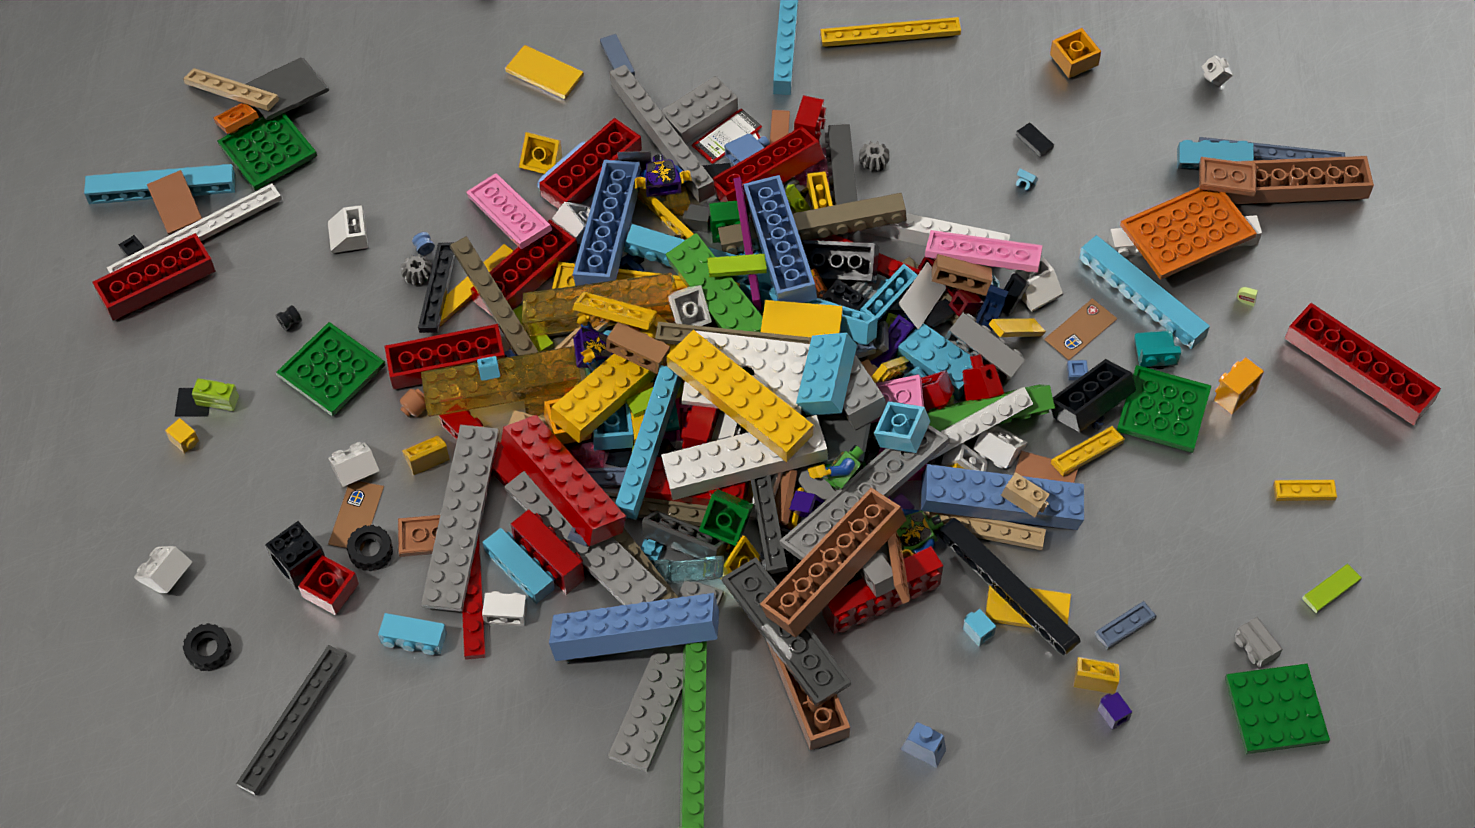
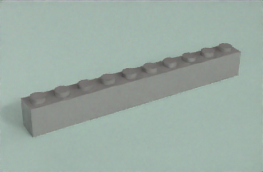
M626 65L609 71L612 88L666 160L671 159L674 165H678L683 171H690L692 181L687 180L684 183L697 201L700 203L714 196L713 179Z
M818 463L794 469L797 471L795 483L797 489L802 487L804 492L816 494L825 501L837 491L822 477L813 479L809 476L808 468L816 465L819 466ZM878 550L858 571L876 597L895 589L892 567L889 565L885 553H881Z

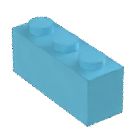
M388 613L384 614L378 633L381 644L386 647L393 648L396 646L407 651L418 650L427 655H441L447 635L445 624Z

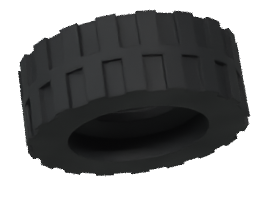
M364 525L350 534L351 536L347 540V552L355 567L363 571H373L387 565L391 555H393L391 538L385 529L383 530L380 526ZM369 539L376 540L380 545L378 553L374 556H364L360 552V546L364 541Z
M206 623L205 625L201 624L196 628L194 627L187 633L183 641V651L189 664L195 669H200V671L218 669L229 659L232 650L230 647L231 642L226 632L216 624ZM207 638L215 640L217 642V649L212 655L202 656L197 652V646L202 640Z

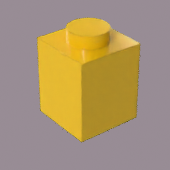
M181 418L165 430L168 439L184 454L189 449H193L199 442L196 432Z

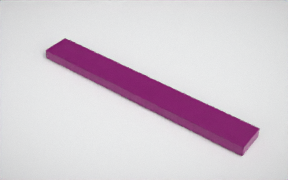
M740 177L733 178L745 255H752L754 252L744 188ZM748 274L753 305L757 311H760L763 308L757 274Z

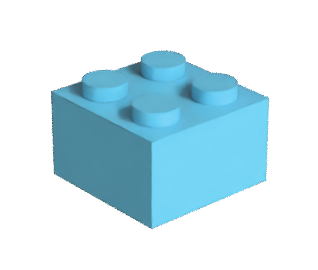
M888 401L874 431V435L879 446L882 448L917 453L929 426L930 419L925 407Z

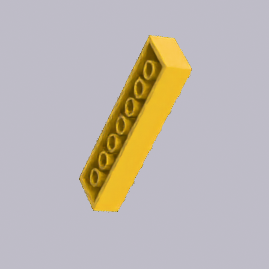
M658 315L648 330L642 329L640 333H645L655 339L658 322H668ZM666 344L670 346L669 353L677 346L675 344ZM613 354L551 407V420L580 443L626 403V399L637 394L658 374Z
M692 330L666 356L669 369L786 463L813 436L814 425L695 330Z

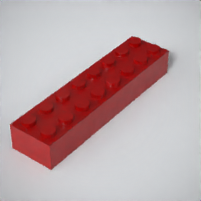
M1310 303L1291 323L1284 338L1413 426L1435 402L1441 390L1440 387L1313 303Z
M537 415L503 427L501 445L569 524L575 528V531L589 547L623 533L626 515Z

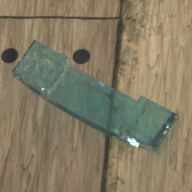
M724 556L704 557V560L673 562L669 559L651 560V563L666 582H700L723 577Z

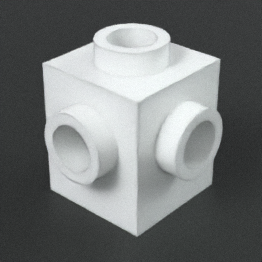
M1216 55L1209 58L1201 66L1205 72L1204 77L1219 87L1233 76L1228 67L1230 66L1228 61Z

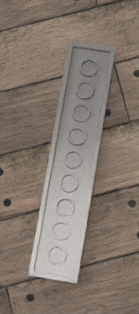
M460 425L422 597V608L463 611L500 434L499 428Z
M929 425L917 453L886 448L852 477L842 489L837 490L780 540V545L802 560L870 488L888 498L950 443L949 437Z
M525 471L504 486L505 491L526 511L530 509L534 514H539L543 519V523L547 527L551 526L556 532V536L560 540L564 539L568 543L570 550L573 553L577 552L582 557L583 567L623 605L658 601L667 593V589L613 537L590 547L588 544L583 546L569 540L568 535L573 527Z
M685 578L678 598L714 593L717 605L719 606L724 591ZM684 644L654 649L609 751V759L648 772L682 693Z

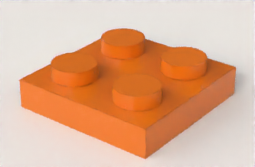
M240 103L213 117L215 123L227 134L235 133L240 127L250 125L255 119L259 118L257 112L245 103Z

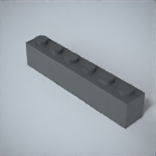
M850 124L828 125V132L825 133V143L829 145V147H826V158H830V161H827L828 172H831L829 187H833V190L830 191L831 200L834 201V205L858 201Z

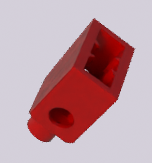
M981 354L970 356L972 367L964 369L962 372L966 401L987 399L1004 394L995 365H984Z

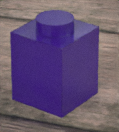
M795 491L789 509L801 517H807L825 500L813 493Z
M1118 692L1113 695L1107 694L1100 700L1098 711L1112 730L1130 720L1132 710Z

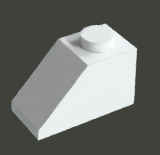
M962 443L943 454L942 466L958 463L965 469L986 472L988 461Z

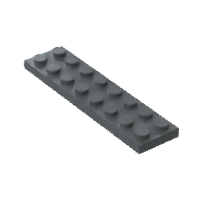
M756 557L722 577L724 585L816 707L851 686L850 679L808 625L795 638L766 617L760 603L778 585Z

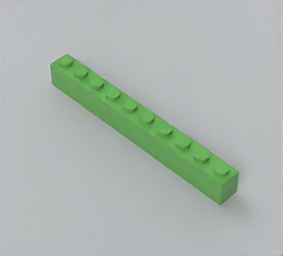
M707 641L688 643L683 646L679 828H704Z

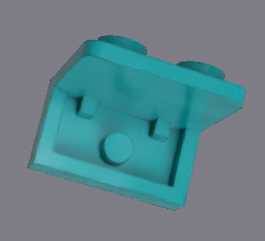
M1160 331L1135 334L1134 340L1139 366L1178 365L1181 348L1180 346H1175L1172 332Z

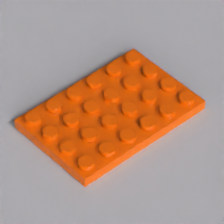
M1199 187L1124 219L1120 223L1124 232L1160 280L1255 238L1257 234L1225 192L1199 189Z

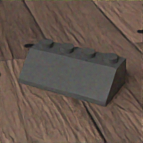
M657 510L644 517L642 521L643 536L656 541L657 544L666 545L669 550H679L684 552L685 556L693 559L699 558L703 560V563L710 566L718 565L723 560L728 543L700 532V527Z

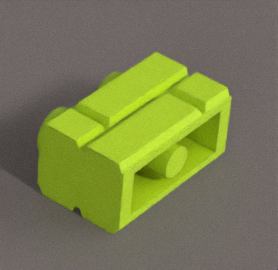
M200 378L197 379L192 391L196 405L234 411L239 398L235 384H225Z

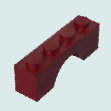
M924 257L918 269L922 270L927 262L933 267L935 259ZM946 285V290L952 297L949 306L958 317L962 313L975 317L984 303L976 293Z

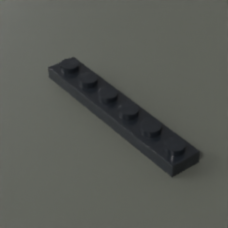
M454 242L438 243L419 320V333H438L456 257L450 248V245Z

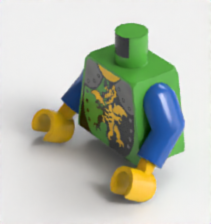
M854 445L849 452H841L829 467H825L824 464L809 467V476L813 479L822 477L835 489H842L860 467L861 463L857 460L864 451L857 445Z
M902 509L906 521L897 530V533L905 549L902 551L903 557H909L931 546L933 548L938 540L934 530L944 525L940 515L938 514L929 519L923 511Z

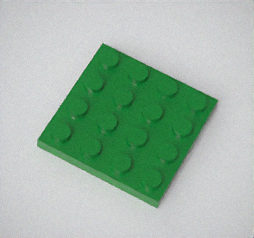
M285 113L271 120H266L262 115L255 119L252 124L244 125L237 132L230 133L217 140L220 148L255 191L317 157L315 149Z
M328 322L276 374L280 379L333 417L386 364L380 357Z
M1136 365L1133 373L1136 391L1125 400L1117 431L1193 453L1211 385Z
M1308 663L1226 674L1225 680L1246 754L1329 743V734Z

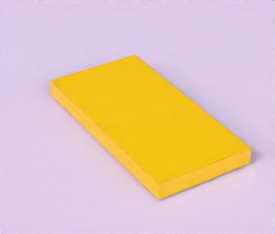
M524 45L505 68L507 73L562 99H566L584 76L583 71L527 45Z
M583 292L573 306L575 311L646 330L650 328L657 316L655 310Z
M765 300L760 332L811 338L814 335L840 333L843 306Z
M989 585L985 615L992 622L1033 628ZM1030 588L1068 625L1071 594Z

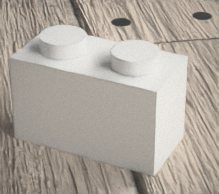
M497 591L485 593L482 612L484 624L525 626L528 605L526 595L521 593L502 594Z

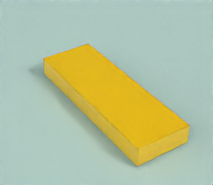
M1275 480L1273 483L1276 501L1336 500L1337 498L1334 480Z

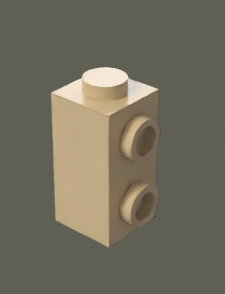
M1016 472L1001 494L1002 497L1033 517L1039 511L1043 513L1049 504L1046 501L1050 495L1049 493Z

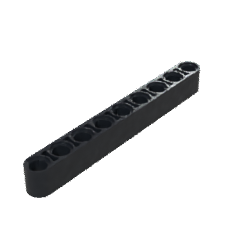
M952 518L938 529L940 538L1061 655L1066 656L1081 642L1079 636L959 520Z

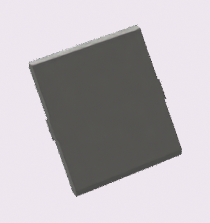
M301 57L246 83V85L278 95L279 101L269 111L256 107L266 120H271L293 108L295 109L329 91L328 86L307 61Z
M843 411L842 413L817 415L828 453V460L819 463L832 464L841 452H849L854 445H857L864 451L857 460L862 464L871 422L854 430ZM802 412V416L805 418L814 416L806 415L804 412Z

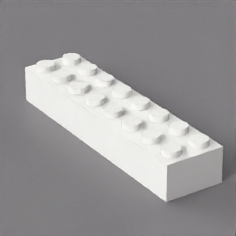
M817 415L806 418L814 425L813 436L787 463L749 432L662 454L672 499L675 500L827 461V447Z

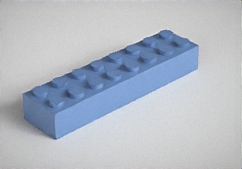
M603 161L573 271L576 289L613 291L640 189L639 187L635 189V178L639 177L642 172L640 162Z
M780 175L743 184L746 201L762 252L765 254L767 269L777 301L804 303L817 299L815 282Z
M927 464L922 474L921 511L1078 530L1084 521V484L1022 476L1050 494L1046 499L1049 504L1044 512L1041 513L1039 511L1033 517L1001 496L1013 475Z
M714 593L561 613L553 615L549 645L555 661L717 640L719 608Z

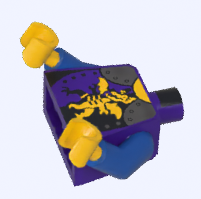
M657 154L653 156V162H648L646 169L642 170L640 176L635 178V189L638 187L646 189L647 197L681 193V183L683 184L687 180L692 181L691 173L688 170L683 171L678 165H674L671 159L664 160L663 155Z
M580 312L578 313L577 323L581 325V328L573 338L576 365L578 368H590L591 371H594L614 353L606 350L608 335L595 330L589 322L590 315Z

